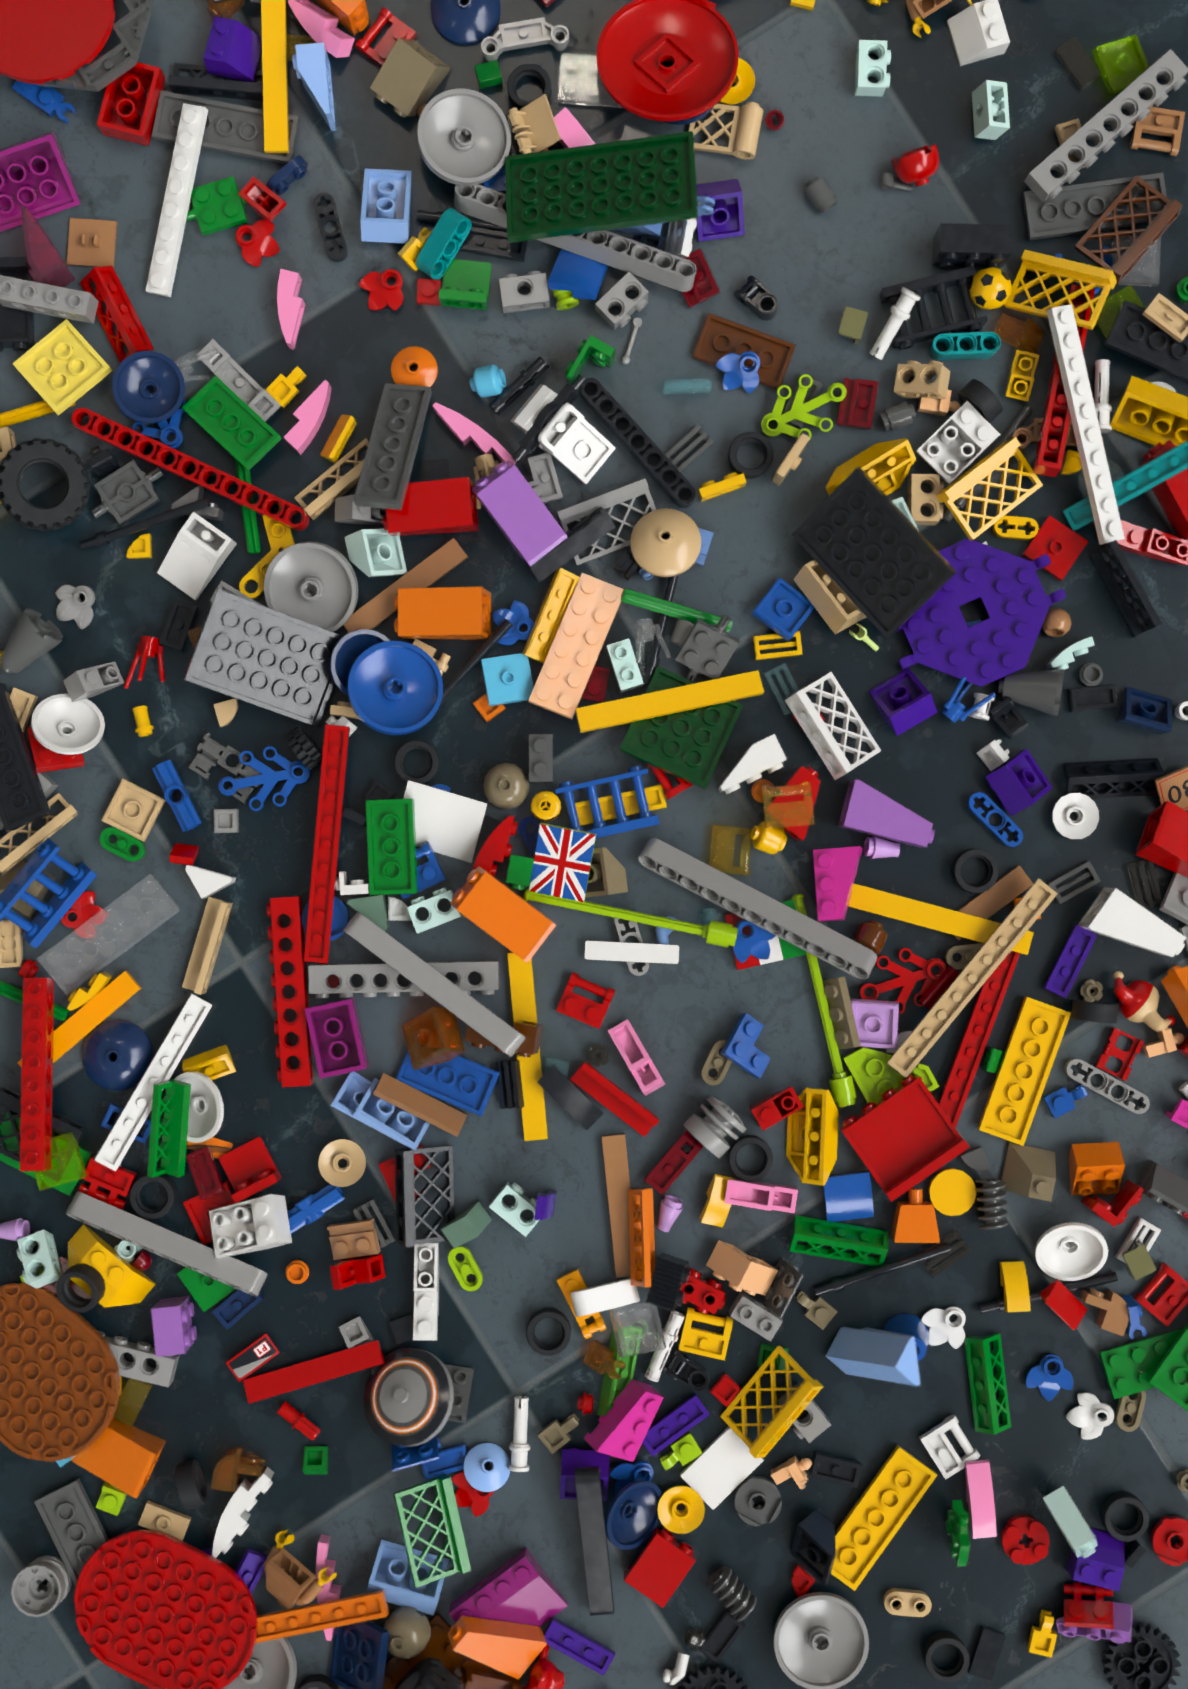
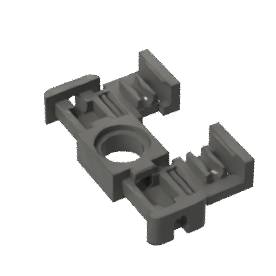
M207 733L203 737V742L197 746L199 753L189 766L190 770L207 781L210 775L208 772L212 766H216L215 763L237 776L235 780L262 775L249 765H243L240 759L236 767H229L226 764L227 758L230 755L240 757L241 753L229 745L226 748L210 738L212 736L210 733ZM245 755L242 757L244 762H248V757ZM196 766L199 767L200 769L204 770V771L206 772V774H205L204 772H202L201 770L197 769ZM256 785L254 787L256 789H259L261 785ZM251 786L237 789V792L243 796L241 797L235 793L232 797L246 804V800L254 788Z

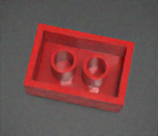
M137 62V65L106 86L97 121V126L103 135L149 146L160 90L163 91L166 81L159 67Z

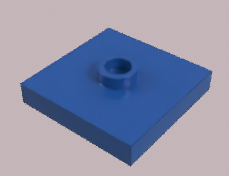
M779 577L751 614L789 642L815 607L807 597Z

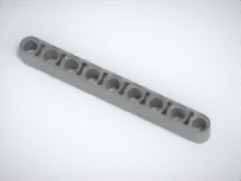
M358 911L344 928V932L510 1057L514 1055L526 1039Z
M76 1192L65 1213L75 1220L255 1297L258 1296L268 1275L264 1271L230 1256L216 1258L214 1249L81 1192Z

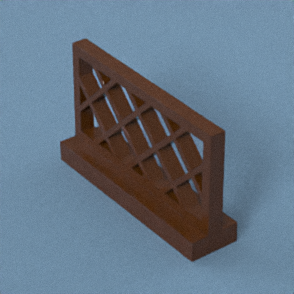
M1136 175L1080 239L1074 249L1098 267L1113 270L1117 280L1116 284L1119 285L1179 216L1183 204L1176 199L1172 202ZM1138 185L1144 190L1145 197L1132 198L1131 190ZM1159 201L1165 207L1161 211L1150 212L1149 202ZM1146 202L1147 213L1133 214L1132 204ZM1129 204V215L1116 216V207L1118 205ZM1147 218L1148 226L1145 229L1135 230L1134 219ZM1130 220L1131 230L1118 232L1117 221ZM1113 222L1114 232L1101 234V224ZM1132 236L1131 246L1119 247V237ZM1115 237L1116 248L1102 249L1101 239ZM1098 239L1099 250L1089 251L1083 246L1088 240ZM1116 253L1117 262L1112 267L1104 262V254Z

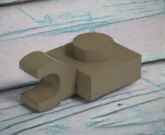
M801 1290L795 1297L801 1305L807 1308L804 1315L822 1330L838 1312L820 1296L813 1300Z
M575 1413L569 1415L562 1423L555 1419L538 1433V1437L553 1454L571 1440L568 1432L579 1425L578 1421L580 1419Z

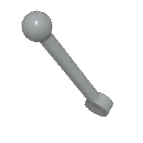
M638 317L633 320L634 328L626 353L621 358V362L624 365L630 362L629 356L637 330L642 326V320Z

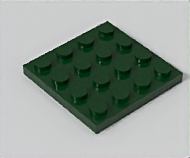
M658 666L645 694L694 684V682ZM730 701L632 722L619 751L705 790L743 704Z

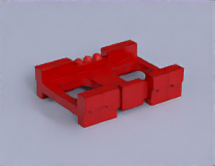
M1113 1027L1107 1038L1109 1040L1106 1042L1107 1046H1104L1103 1054L1100 1053L1094 1066L1126 1081L1132 1070L1129 1066L1130 1064L1132 1065L1136 1057L1135 1054L1140 1053L1144 1041ZM1120 1035H1124L1132 1040L1128 1051H1123L1116 1047L1115 1044ZM1110 1056H1114L1122 1061V1065L1116 1073L1105 1067Z

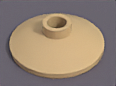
M346 1139L332 1141L324 1147L319 1156V1171L322 1177L333 1186H350L356 1183L365 1171V1154L360 1146L353 1141ZM345 1159L347 1166L340 1168L338 1166L339 1160Z

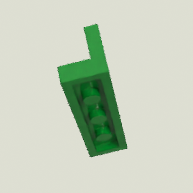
M171 1079L153 1085L148 1177L154 1178L163 1174L175 1177L185 1175L191 1084ZM166 1088L165 1097L161 1100L162 1089ZM164 1111V1119L160 1123V1116ZM163 1135L162 1142L158 1146V1139ZM161 1157L160 1168L156 1169L157 1161Z
M795 1215L789 1251L880 1266L883 1265L888 1252V1231ZM797 1241L808 1242L809 1244L800 1245L797 1244ZM827 1245L831 1246L832 1248L823 1249L821 1248V1246ZM850 1249V1250H854L855 1252H854V1253H846L845 1250ZM868 1254H879V1258L869 1257Z
M992 1333L985 1337L967 1336L964 1342L975 1432L995 1435L1011 1428L1000 1333ZM993 1341V1351L990 1353L989 1342ZM994 1365L996 1366L995 1376H993ZM997 1389H998V1391H999V1397H998V1399L996 1400V1395H995V1393H996V1391H997ZM1000 1412H1001V1416H1002V1423H1001V1424H999V1421H998V1417H999Z

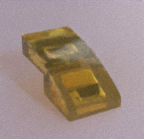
M129 1378L119 1397L113 1418L132 1427L153 1385Z

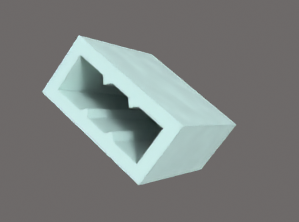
M1064 1486L1043 1497L1047 1509L1076 1557L1078 1558L1082 1555L1083 1558H1086L1095 1553L1096 1550L1094 1548L1098 1546L1096 1538Z

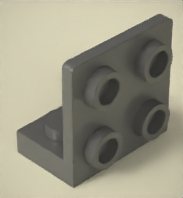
M444 1364L449 1371L454 1389L453 1406L447 1421L466 1423L474 1369Z

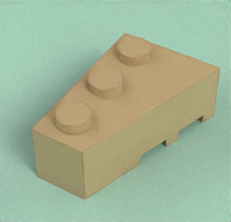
M815 559L805 564L793 579L834 634L866 618L865 614Z

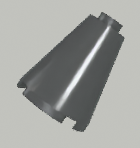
M26 608L22 612L0 656V666L7 673L18 674L62 641L63 634L59 628L50 620L47 622L40 618L42 614L36 610Z
M1065 669L1010 674L1005 676V679H1000L998 693H1003L1002 698L1004 699L1010 697L1015 703L1052 716H1058Z

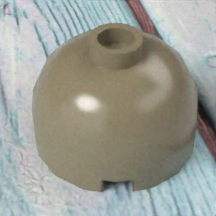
M501 763L488 771L484 777L483 789L486 798L491 804L497 808L508 810L518 807L525 801L529 794L530 783L528 776L522 768L512 763Z
M403 1606L395 1609L388 1616L383 1626L385 1630L389 1631L387 1650L397 1658L409 1659L416 1657L425 1649L431 1637V1626L425 1615L421 1616L417 1613V1609L413 1607Z

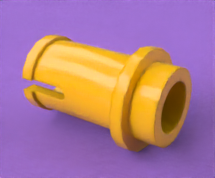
M138 706L132 709L137 727L135 732L138 733L139 737L153 734L154 726L150 723L147 706Z

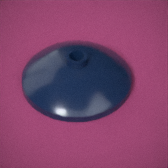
M431 0V17L435 28L445 39L455 44L472 45L483 41L484 38L489 37L493 33L500 19L501 7L499 0H467L469 1L467 5H462V0Z
M141 351L128 356L120 363L113 377V394L118 406L127 416L142 423H158L167 420L178 411L184 400L185 382L179 367L169 357L158 352ZM147 387H154V393L148 394L146 392Z
M361 629L349 632L336 643L330 656V672L334 683L345 695L348 696V678L356 659L373 645L390 641L386 636L374 630Z
M111 1020L98 1025L87 1036L82 1049L83 1066L91 1080L105 1089L115 1091L129 1089L137 1085L153 1059V1047L148 1035L138 1025L126 1020ZM112 1052L117 1054L116 1061L110 1058Z
M636 1480L624 1486L613 1497L606 1512L605 1533L610 1543L615 1547L623 1550L636 1548L654 1533L660 1522L657 1508L659 1499L662 1496V1492L656 1484L649 1480Z

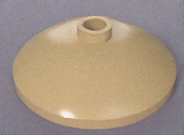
M657 509L647 513L636 523L631 534V552L637 564L646 572L659 577L676 576L687 571L697 560L701 550V535L695 522L685 513L675 509ZM668 534L670 538L665 540L661 536Z

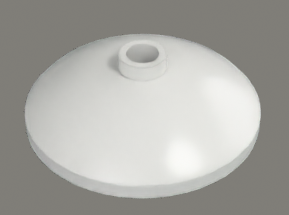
M57 694L44 699L37 705L32 715L31 727L34 736L44 747L56 753L73 755L89 751L100 742L104 733L105 721L99 708L90 700L83 699L72 702L69 694Z
M193 1071L180 1074L174 1080L191 1084L187 1141L194 1143L207 1141L216 1135L223 1122L224 1106L221 1094L215 1083L202 1073Z
M1070 1222L1056 1225L1044 1232L1037 1241L1035 1256L1038 1266L1047 1275L1058 1280L1077 1281L1094 1275L1104 1266L1108 1257V1247L1105 1238L1097 1229L1083 1223Z

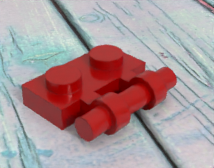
M93 1155L83 1176V1179L91 1182V1184L88 1186L82 1183L78 1192L123 1210L126 1201L119 1199L118 1195L120 1194L125 1197L129 1195L137 1173L118 1166L117 1170L114 1171L95 1161L94 1158L96 1156ZM99 1186L110 1190V1194L100 1191Z
M1081 1582L1064 1584V1594H1074V1600L1064 1599V1625L1066 1627L1114 1629L1113 1602L1104 1601V1596H1113V1590L1095 1585H1082ZM1082 1595H1095L1096 1601L1082 1600Z

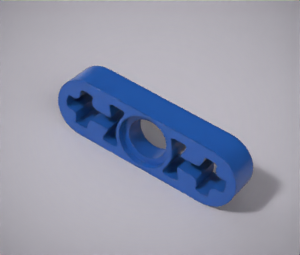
M978 792L968 797V809L1005 846L1015 847L1022 842V830L986 794ZM974 798H982L983 801L981 804L986 809H988L989 806L992 807L991 810L985 813L984 817L981 816V814L985 812L982 808H974ZM992 813H997L1001 817V823L996 827L989 823V816ZM1006 822L1009 826L1005 828L1009 832L1015 831L1017 833L1014 836L1017 839L1016 841L1011 840L1008 842V834L1005 831H1001L1000 834L998 833V830L1002 829Z

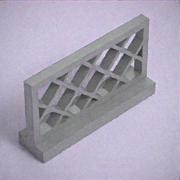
M646 478L556 512L562 528L566 532L569 530L567 523L575 520L580 522L582 521L580 518L590 515L599 507L604 509L610 507L609 515L614 505L621 504L628 507L623 520L610 515V518L621 523L616 536L609 532L606 534L614 538L611 547L603 549L597 546L599 541L597 540L594 544L590 545L593 547L589 556L579 559L578 555L574 557L576 565L631 545L630 540L626 541L618 537L624 524L631 528L635 527L625 522L630 510L639 512L643 516L647 514L649 508L651 511L656 510ZM645 494L648 501L644 512L632 507L635 498ZM632 499L629 505L624 503V501ZM617 540L623 542V543H620V544H618V545H615V543H616ZM595 548L601 550L600 552L593 554Z

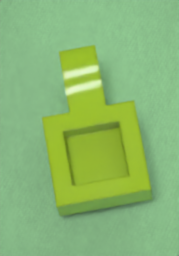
M689 1431L670 1444L673 1450L659 1459L666 1471L674 1466L677 1461H680L682 1466L703 1453Z

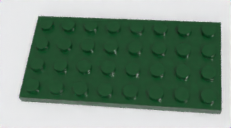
M693 131L505 157L507 239L509 243L698 218Z

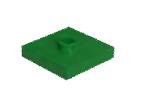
M186 1267L177 1273L203 1312L236 1290Z

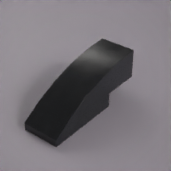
M555 1064L538 1079L537 1083L586 1130L604 1114Z

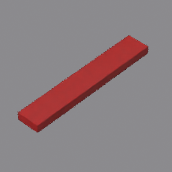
M376 1340L245 1379L243 1383L248 1404L385 1364L380 1342Z

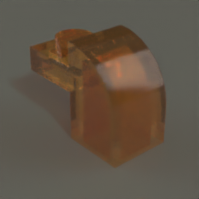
M243 1447L227 1451L214 1469L211 1489L235 1492L239 1485L240 1474L261 1476L265 1470L266 1460H261L256 1455L243 1457Z

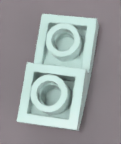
M1092 636L1063 649L1048 662L1046 669H1068V664L1075 661L1073 652L1075 656L1086 654L1089 652L1088 648L1095 645Z

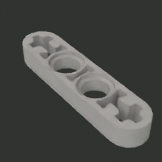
M1071 1058L1065 1063L1064 1072L1069 1078L1136 1114H1143L1149 1109L1150 1101L1145 1094L1078 1058ZM1079 1063V1068L1087 1072V1074L1083 1076L1082 1074L1075 1072L1074 1075H1072L1073 1070L1071 1069V1065H1077ZM1094 1074L1102 1076V1084L1098 1087L1092 1086L1090 1082ZM1115 1085H1120L1123 1088V1094L1119 1098H1114L1111 1095V1089ZM1128 1095L1137 1100L1141 1097L1142 1107L1137 1106L1134 1109L1135 1104L1126 1100Z

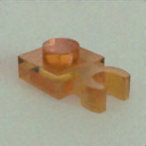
M597 1340L591 1342L583 1360V1363L599 1374L607 1372L608 1376L614 1380L621 1378V1375L616 1372L615 1367L617 1366L621 1369L626 1366L622 1360L612 1359L615 1352Z

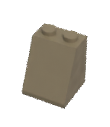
M398 38L370 89L376 92L375 97L383 103L387 104L389 102L394 106L393 110L404 118L406 116L415 117L417 115L416 110L426 103L449 73L451 67L417 41Z

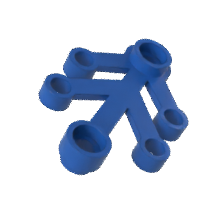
M182 408L178 409L171 417L170 423L167 420L158 422L157 424L160 429L146 427L142 422H136L132 425V430L136 431L138 426H143L141 434L160 439L162 444L173 449L178 448L183 441V434L179 429L184 410ZM120 409V412L123 416L130 418ZM170 434H175L174 441H168Z
M268 746L263 750V757L267 761L276 762L285 770L275 772L254 758L250 751H243L239 757L240 762L245 766L249 765L262 775L236 780L227 776L219 781L218 787L223 795L232 796L236 793L237 789L264 784L256 797L251 798L249 801L250 809L258 812L263 808V802L276 783L287 780L282 790L275 793L272 798L275 806H284L294 786L308 780L310 770L301 761L290 762L278 754L274 747ZM273 750L275 755L272 758H268L266 751ZM249 754L251 760L244 762L242 760L243 755ZM296 768L302 769L303 774L301 776L294 775ZM225 782L233 784L230 790L224 789L223 785ZM279 795L284 797L282 804L275 802V798ZM254 800H258L261 803V806L257 809L252 807Z

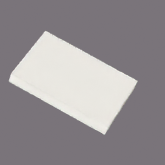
M728 1426L702 1452L703 1454L695 1458L680 1473V1477L692 1489L696 1490L709 1507L714 1510L764 1459L754 1458L749 1453L750 1448Z

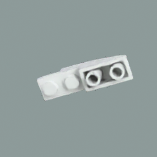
M439 1243L417 1244L414 1247L413 1340H437Z
M266 1467L253 1484L244 1479L228 1502L215 1533L212 1556L215 1558L221 1552L225 1554L234 1544L232 1541L236 1534L241 1536L248 1528L249 1524L247 1521L251 1515L248 1512L258 1501L255 1497L260 1492L264 1494L273 1484L271 1478L274 1472L269 1467Z

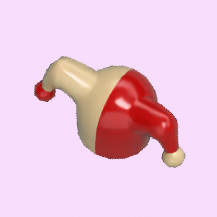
M1116 971L1113 974L1115 979L1114 993L1119 999L1120 1012L1126 1019L1135 1023L1144 1022L1156 1032L1175 1024L1174 1016L1169 1015L1163 1019L1158 1014L1157 1008L1160 996L1158 990L1152 984L1137 980L1125 986L1122 981L1124 978L1123 973Z

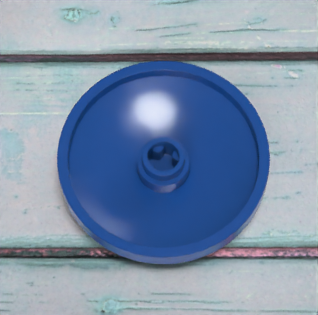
M386 641L373 645L356 659L349 674L347 692L353 711L364 724L380 733L404 735L421 729L435 716L443 696V681L438 666L425 651L410 643Z

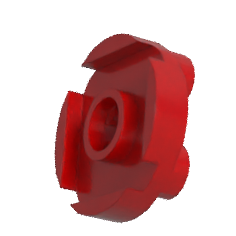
M1022 1514L1012 1517L1007 1522L1008 1524L1001 1532V1545L1014 1563L1030 1565L1047 1556L1050 1543L1049 1534L1039 1520L1033 1516ZM1024 1534L1031 1538L1027 1545L1019 1543V1540L1023 1539L1022 1535Z
M1162 1516L1152 1529L1150 1536L1151 1548L1164 1563L1180 1566L1188 1561V1520L1181 1516ZM1178 1535L1181 1542L1171 1546V1537Z

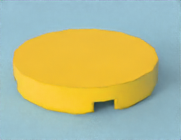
M955 1168L943 1169L930 1181L928 1188L929 1199L942 1214L949 1216L961 1215L967 1212L974 1204L976 1187L971 1177L962 1170Z

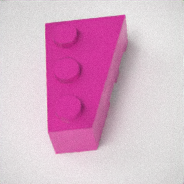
M861 846L813 850L818 921L845 920L859 860L863 851Z
M632 1379L613 1401L614 1406L606 1416L602 1415L598 1421L600 1423L591 1434L587 1433L584 1439L597 1452L633 1462L664 1397L651 1385Z

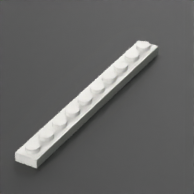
M1072 304L1054 307L1047 310V315L1099 544L1122 540L1125 538Z

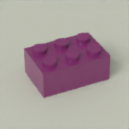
M355 997L311 1006L305 1009L320 1079L369 1067Z

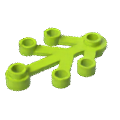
M804 374L798 380L799 387L791 410L782 414L786 399L791 396V388L787 385L780 386L777 390L778 397L772 413L765 415L762 419L761 427L763 432L768 436H777L780 433L799 438L802 431H807L811 439L812 434L809 429H797L786 424L794 419L819 427L823 432L830 431L833 427V422L830 418H820L808 414V412L831 400L833 402L842 401L847 393L845 386L841 383H833L829 386L826 393L803 404L807 390L813 384L812 377ZM803 377H808L810 379V384L808 386H803L801 384V380ZM787 388L789 391L788 396L782 397L780 390ZM835 388H840L842 391L839 397L833 395ZM771 420H776L778 423L775 429L769 428L768 424ZM824 420L830 422L828 429H823L821 426Z

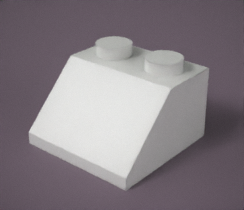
M985 0L974 3V6H969L947 20L960 66L1004 54L1008 48L1010 39L998 0Z

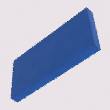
M413 1036L396 1079L482 1117L500 1072Z

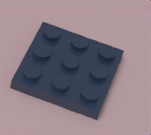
M369 1620L335 1627L329 1680L344 1689H383L389 1631Z

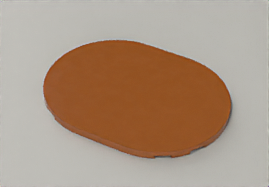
M12 1283L0 1286V1441L22 1457L44 1462L59 1461L80 1454L91 1447L104 1434L117 1409L120 1393V1376L114 1353L105 1338L78 1312L67 1309L53 1292L43 1287L37 1289L26 1283Z

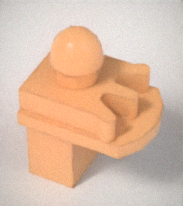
M947 390L946 399L937 400L921 397L917 412L945 417L948 410L956 412L960 408V404L954 400L950 401L952 390Z
M1168 1027L1157 1032L1158 1041L1143 1045L1145 1057L1150 1058L1176 1051L1175 1044H1181L1184 1041V1035L1181 1033H1174L1173 1035L1171 1028Z
M794 1456L772 1469L771 1477L776 1485L793 1477L798 1487L802 1490L806 1487L805 1483L808 1480V1474L805 1470L812 1466V1462L809 1458H803L799 1462L798 1458Z

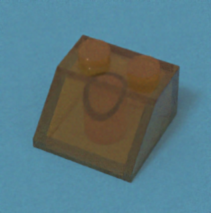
M432 1007L402 1026L414 1070L448 1062L465 1052L456 1016L446 1008Z

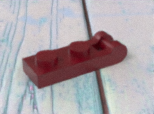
M687 1129L683 1131L676 1142L644 1178L661 1195L668 1190L704 1146L692 1137V1134ZM685 1143L691 1147L688 1153L681 1149Z

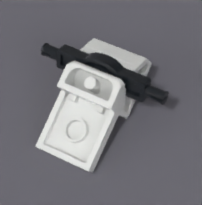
M578 375L571 385L566 384L559 394L540 384L515 414L511 422L525 434L519 441L520 448L511 457L515 462L519 464L527 453L532 454L537 446H539L544 452L553 455L583 484H587L616 449L572 406L579 396L578 390L586 382L584 377Z

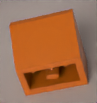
M1119 1142L1071 1144L1069 1154L1071 1195H1110L1119 1192L1125 1167Z

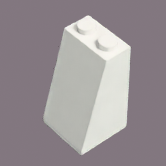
M1104 887L1078 924V926L1088 931L1159 955L1173 957L1178 955L1185 946L1183 942L1186 937L1116 888Z

